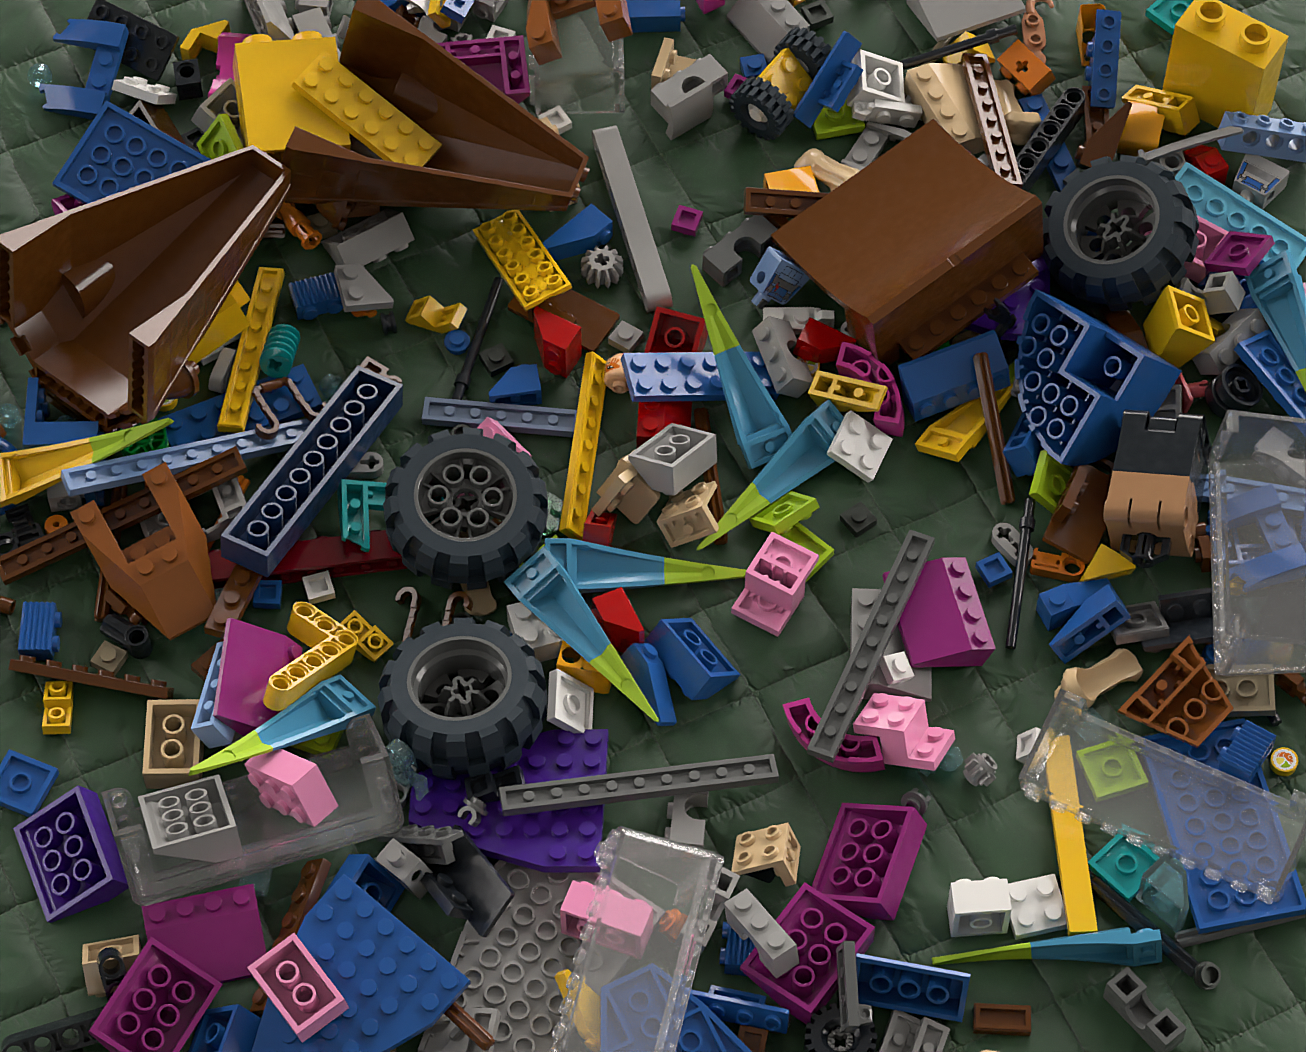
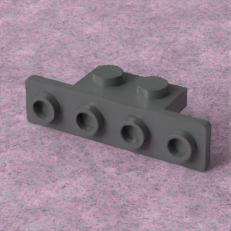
M397 823L385 827V832L376 835V838L380 842H390L394 838L399 843H408L409 850L424 863L447 865L455 861L451 842L464 836L463 830L452 829L451 826L437 829L434 825L419 828L417 824L401 827V824Z

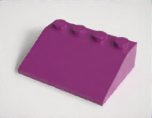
M966 557L939 558L927 561L897 624L910 666H982L996 648ZM890 571L883 573L884 583Z
M228 618L226 620L213 716L244 737L280 713L281 711L267 708L263 703L269 678L300 657L303 647L285 635L237 619Z
M842 803L812 887L856 915L869 919L894 921L926 831L927 823L915 807Z
M804 882L775 920L797 944L799 964L778 978H775L760 961L759 953L755 947L740 966V970L784 1009H788L789 1014L807 1025L808 1022L811 1023V1016L814 1013L819 1015V1009L826 1006L838 990L836 948L843 941H855V955L857 953L865 954L874 941L875 927Z
M254 884L141 906L147 941L150 937L154 938L220 983L253 977L247 967L267 953Z
M150 937L88 1033L110 1052H180L219 991L222 983Z

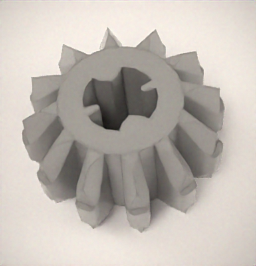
M607 245L604 249H599L595 246L594 251L587 250L585 257H582L581 274L583 278H586L588 285L595 283L598 289L604 284L609 288L610 282L617 284L619 277L623 274L622 256H618L616 249L609 251Z

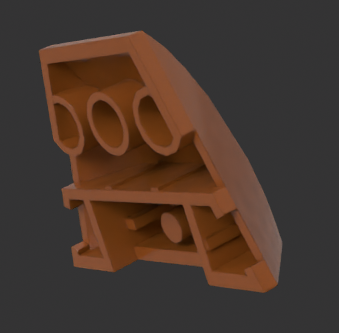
M1188 636L1117 712L1198 748L1234 708L1217 680L1212 677L1207 669L1206 662L1198 654L1191 637Z

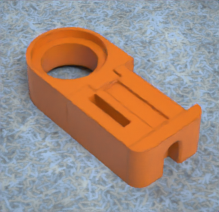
M1035 548L1033 551L1030 565V573L1032 575L1067 582L1079 581L1085 569V563L1067 553H1062L1059 556L1040 552L1038 548ZM1075 564L1079 567L1080 571L1072 574L1066 571L1065 566Z

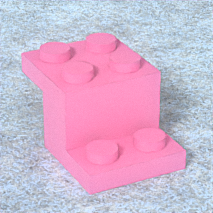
M771 532L745 572V588L732 606L731 613L778 637L804 598L805 580L818 562L819 555Z
M874 693L853 723L854 733L880 737L884 764L935 771L955 740L954 730L929 727L925 700L912 697Z

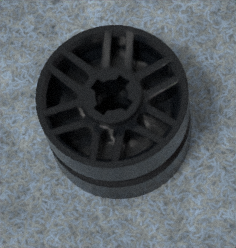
M1241 364L1228 365L1207 385L1205 390L1206 402L1210 409L1218 417L1227 421L1241 419L1263 396L1261 382L1248 367Z

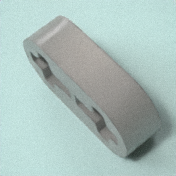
M226 347L222 348L210 375L209 390L224 393L229 382L237 350Z
M366 452L346 479H374L381 476L384 471L383 458L376 452ZM370 462H375L373 469L369 468Z
M999 523L992 530V544L1016 567V552L1019 548L1020 533L1008 523ZM999 533L1002 535L1008 534V540L1005 537L999 538ZM1031 545L1029 547L1027 566L1031 563L1033 556Z

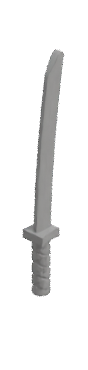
M1229 126L1177 141L1146 153L1141 149L1138 150L1139 155L1136 157H1143L1148 165L1150 161L1215 140L1242 134L1244 130L1239 127Z

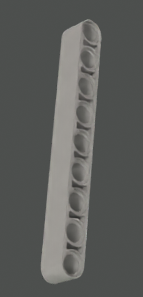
M615 125L592 130L595 152L647 312L656 311L657 306L662 308L673 307L670 288L618 127Z

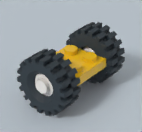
M799 27L791 29L775 47L774 55L776 57L757 78H747L731 95L729 104L732 105L730 107L731 112L736 113L734 115L735 119L740 120V125L743 128L746 126L749 129V133H756V136L760 139L764 137L768 141L770 139L775 140L794 119V110L831 52L829 43L825 44L823 42L824 38L815 36L816 32L812 30L808 32L807 28L800 29Z

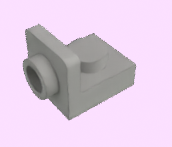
M475 0L472 4L473 13L482 19L495 22L508 4V0Z

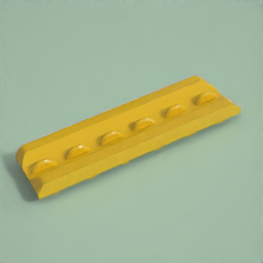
M520 210L506 211L503 215L484 222L479 227L473 229L478 242L525 311L536 307L549 297L572 289L571 283Z

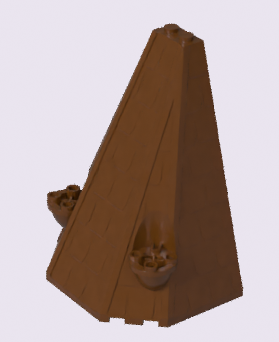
M357 0L351 14L339 63L442 145L424 167L385 161L350 133L351 146L349 150L295 126L286 144L281 164L291 170V191L284 203H314L320 214L333 224L332 228L343 232L349 220L350 211L353 212L357 202L378 206L567 211L570 201L576 202L581 188H578L577 185L579 181L585 182L590 170L586 167L589 159L587 155L446 51L426 34L414 27L402 16H399L380 0Z
M251 145L0 234V324L6 322L14 334L10 341L19 356L25 354L33 368L29 370L32 377H39L40 385L91 421H98L100 428L107 433L114 432L118 428L123 430L131 428L138 423L143 425L150 422L156 417L166 399H189L199 392L197 375L200 373V370L194 361H188L187 359L203 339L291 191V170L266 152Z

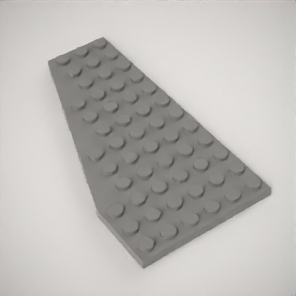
M499 860L494 868L512 889L515 896L487 937H481L469 921H466L450 963L470 979L471 984L455 1002L466 1012L471 1007L496 1008L500 1011L501 1017L493 1052H559L576 1031V1028L554 976L557 972L569 969L600 998V989L613 983L632 960L631 957L561 933L560 909L572 881L574 880L579 883L582 881L593 884L596 889L605 892L614 891L625 899L645 902L649 907L653 908V932L658 927V923L665 912L602 870L600 872L544 873ZM443 1014L432 1027L424 1031L418 1052L442 1051L451 1040L449 1035L457 1026Z

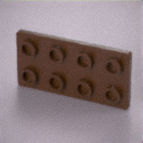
M571 289L562 294L549 297L537 305L539 308L580 326L582 348L589 352H596L620 319V314ZM514 296L508 304V310L534 323V308L525 311Z
M1088 464L1074 466L1042 540L1083 563L1089 564L1106 528L1104 505L1108 497L1111 477Z

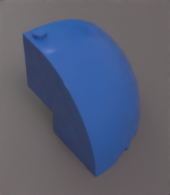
M1035 289L1023 316L1025 323L1022 335L1017 337L1019 353L1018 359H1015V379L1019 382L1020 393L1017 394L1022 412L1026 413L1031 432L1036 434L1041 442L1040 445L1060 464L1068 466L1090 464L1117 451L1124 410L1149 411L1150 416L1153 417L1182 371L1108 325L1061 300Z

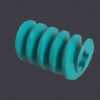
M278 324L268 332L259 363L262 371L269 377L283 378L290 373L301 338L299 331L295 327L288 324Z

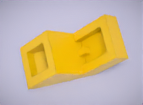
M222 20L191 29L180 46L182 60L196 59L202 48L217 53L218 36L222 32L231 33L229 21Z
M426 296L414 300L405 321L409 324L443 334L459 328L467 308L461 303L443 307L433 297Z

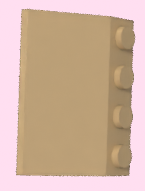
M928 63L907 70L904 92L907 96H910L912 104L922 106L921 119L924 124L934 118L972 155L985 151L962 64Z

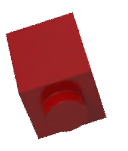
M1199 145L1183 151L1186 162L1221 184H1225L1229 166L1217 148Z
M810 317L797 340L793 354L805 361L820 364L837 361L842 342L855 345L856 339Z
M591 510L584 523L582 541L611 547L617 514L604 512L598 517Z

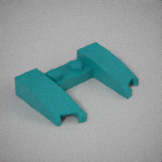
M341 479L337 489L342 541L345 542L348 539L362 546L360 550L369 552V510L384 511L383 503L385 502V486L387 483ZM439 496L433 498L432 500L436 502H441L444 500V498ZM440 514L427 517L426 520L429 523H431L432 521L437 519L440 516Z

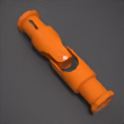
M283 203L276 217L284 220L287 230L293 236L300 239L301 245L305 250L317 247L322 239V234L318 230L313 229L310 220L296 208L294 203Z

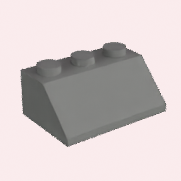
M738 0L727 14V19L758 54L764 53L768 65L776 57L774 55L775 47L791 29L799 27L800 29L807 28L808 32L810 30V25L788 0Z
M229 78L199 106L191 121L205 133L219 114H228L243 145L235 82L232 78Z
M386 208L321 242L336 265L360 263L364 267V265L370 262L378 263L386 259V254L393 250L399 252L409 246L408 243L415 239L403 212Z
M671 423L629 454L628 460L652 490L663 492L665 495H676L717 463L716 434Z

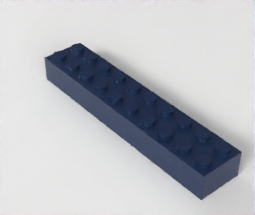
M357 365L221 534V557L268 578L338 489L341 479H346L403 406V384Z

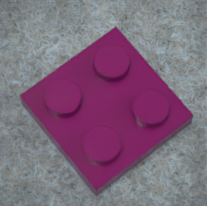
M1229 231L1203 263L1206 271L1218 273L1233 271L1235 275L1249 276L1275 244L1272 235Z

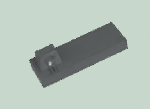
M843 941L836 948L841 1033H852L859 1026L872 1023V1007L858 1003L855 941Z

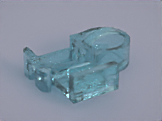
M393 739L383 750L385 760L393 766L387 774L404 787L408 784L410 787L414 786L416 799L420 801L428 793L427 778L417 774L411 768L413 753L410 748L401 740Z

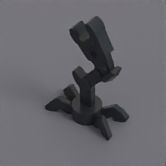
M995 298L993 301L996 307L992 310L985 307L983 311L990 320L999 323L994 331L1001 345V337L1008 328H1013L1017 318L1014 314L1010 315L1011 313L998 298ZM1005 340L1001 345L1005 359L1013 356L1018 358L1019 349L1012 347L1015 341Z

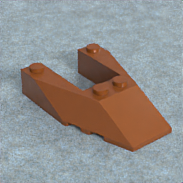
M529 0L526 32L529 49L537 63L542 65L562 58L556 20L593 7H597L600 26L609 42L633 35L626 0Z
M164 462L143 473L142 476L169 524L167 527L121 550L94 500L70 512L111 589L117 592L131 607L142 614L148 622L171 641L206 622L216 604V596L212 581L207 537L168 465Z

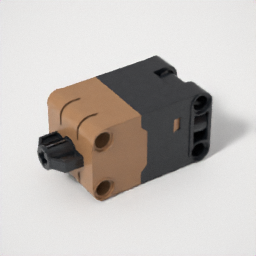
M1125 409L1123 412L1122 427L1108 497L1104 505V522L1107 526L1111 549L1120 551L1121 556L1137 567H1153L1158 563L1168 560L1169 555L1193 556L1196 526L1207 471L1211 462V443L1205 415L1180 413L1178 418L1151 417L1149 411Z

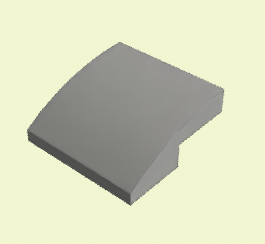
M708 81L667 104L664 116L669 121L666 134L670 140L675 139L712 116L713 95L711 84Z
M892 1010L877 1052H942L950 1028L927 1017L920 1020L903 1011Z

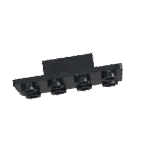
M96 0L87 20L125 24L129 35L121 63L156 81H160L179 41V37L106 0Z
M1210 587L1159 595V610L1169 627V636L1140 641L1144 652L1157 653L1163 651V649L1177 648L1188 636L1194 642L1193 645L1200 643L1213 644L1219 640L1226 639L1240 640L1245 636L1251 635V628L1239 607L1215 611L1214 592Z
M454 825L452 828L456 830H463L462 827L459 825ZM463 830L464 836L451 842L455 861L447 865L428 864L427 867L433 873L425 872L420 881L447 916L468 920L481 937H487L515 896V893Z

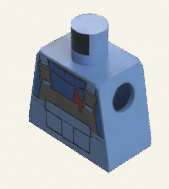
M769 246L750 278V282L758 289L757 294L751 301L762 310L771 299L782 305L786 304L810 278L786 254Z

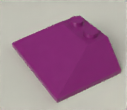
M523 35L437 43L516 103L520 104L530 96Z

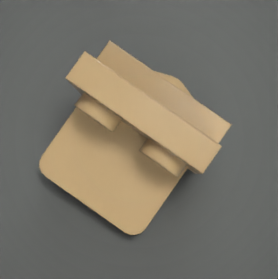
M628 455L618 461L614 471L596 492L601 498L591 510L599 517L608 510L611 513L617 507L631 522L638 524L660 498V492L650 488L630 463Z

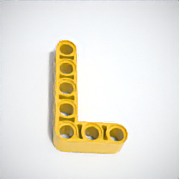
M297 602L293 605L287 630L291 635L312 649L269 678L263 703L267 708L274 711L286 709L318 683L331 678L352 663L358 644L357 635L307 602Z

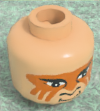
M623 353L609 358L605 364L604 371L605 385L612 389L613 392L619 394L629 391L620 360Z

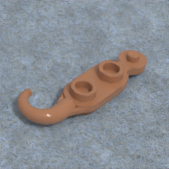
M1027 0L1025 5L1026 12L1021 22L1023 43L1046 64V57L1041 52L1046 46L1044 22L1035 10V4L1037 2H1045L1050 8H1054L1052 0Z

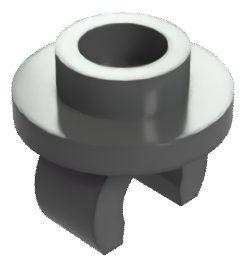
M913 788L902 796L901 806L915 807L922 816L927 811L931 796L927 795L925 798L918 792L919 789Z
M474 796L471 800L465 798L463 802L467 806L459 810L458 817L465 820L467 815L472 813V818L468 824L476 827L481 822V814L487 816L489 813L485 810L487 804Z

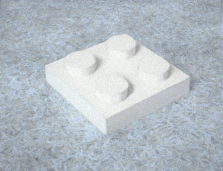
M124 76L123 80H114L112 90L156 105L175 104L177 94L169 92L170 87L156 84L155 86L147 84V79L133 76V78Z
M850 410L846 413L826 454L869 483L874 479L893 439Z
M559 669L550 671L547 721L572 733H584L585 729H592L594 689Z
M1055 874L1008 884L1012 908L1009 922L1015 940L1067 929L1064 902Z

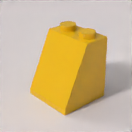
M1169 285L1164 288L1143 323L1145 339L1149 350L1177 368H1180L1215 342L1205 300Z

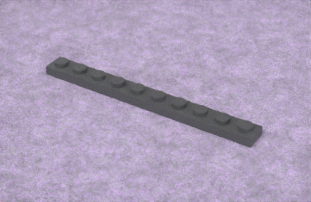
M909 530L807 747L808 755L831 763L834 762L935 544L934 537Z
M774 754L505 786L499 787V796L503 816L778 783L779 774Z

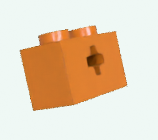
M1019 39L997 59L1001 66L999 69L1000 73L1008 80L1014 79L1017 82L1016 88L1024 96L1027 94L1030 96L1041 94L1056 79L1051 69Z

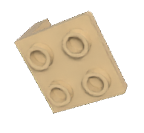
M664 37L651 75V89L656 84L663 83L677 71L686 69L696 61V59L678 56L677 50H674V39Z
M715 481L709 483L700 482L692 489L681 490L676 495L669 496V500L662 509L657 524L671 548L718 531L719 526L707 506L717 488Z
M789 823L772 825L768 828L737 835L731 871L742 875L773 867L776 876L781 877L785 887L796 884L801 846Z

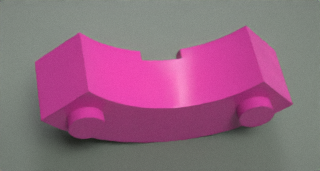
M222 32L218 36L216 69L220 70V74L216 76V79H213L211 89L208 92V98L229 78L234 80L233 57L235 43H242L246 37L252 34Z
M842 342L836 362L839 375L886 386L888 389L879 412H874L873 420L875 427L887 435L903 437L905 423L904 408L892 373L884 363L882 364L880 361H877L871 352L854 344Z
M810 698L783 704L788 725L798 742L806 750L821 720L814 710ZM846 734L833 763L819 759L832 767L852 772L885 770L878 738L872 735L854 736Z

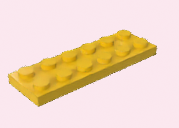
M324 50L296 78L291 86L385 161L424 167L442 145Z

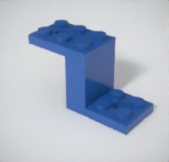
M39 377L28 378L22 443L24 450L105 434V432H101L98 421L45 422V417L50 415L49 402H46V389L41 388ZM107 457V458H105V459H103V460H101V461L109 460V457ZM105 490L84 494L86 504L94 500L99 509H101V506H105Z

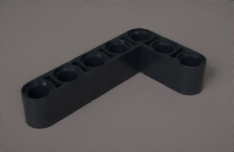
M112 947L101 950L97 956V965L107 1001L113 995L111 989L119 985L127 973L120 951ZM109 958L118 960V964L112 969L105 968L103 963ZM105 1006L11 1034L2 1040L1 1052H6L11 1046H19L22 1049L21 1052H69L98 1043L99 1041L88 1031ZM67 1029L78 1031L77 1035L72 1039L63 1037V1033ZM40 1037L50 1040L49 1044L45 1047H38L34 1043Z

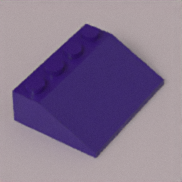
M78 785L13 828L44 915L49 923L110 901L132 886L96 792Z

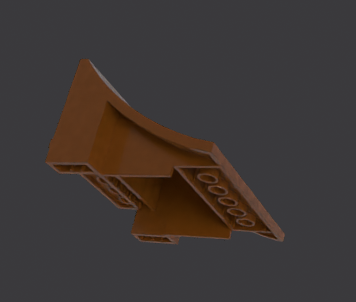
M933 118L772 233L771 239L816 285L844 307L848 334L856 339V345L871 352L877 361H880L882 364L884 363L888 367L900 358L899 347L910 360L932 353L985 314L983 311L985 307L989 310L996 306L993 301L995 298H998L1001 302L1039 275V271L1032 262L1044 254L1042 202L1036 195L1020 189L992 171L958 143Z

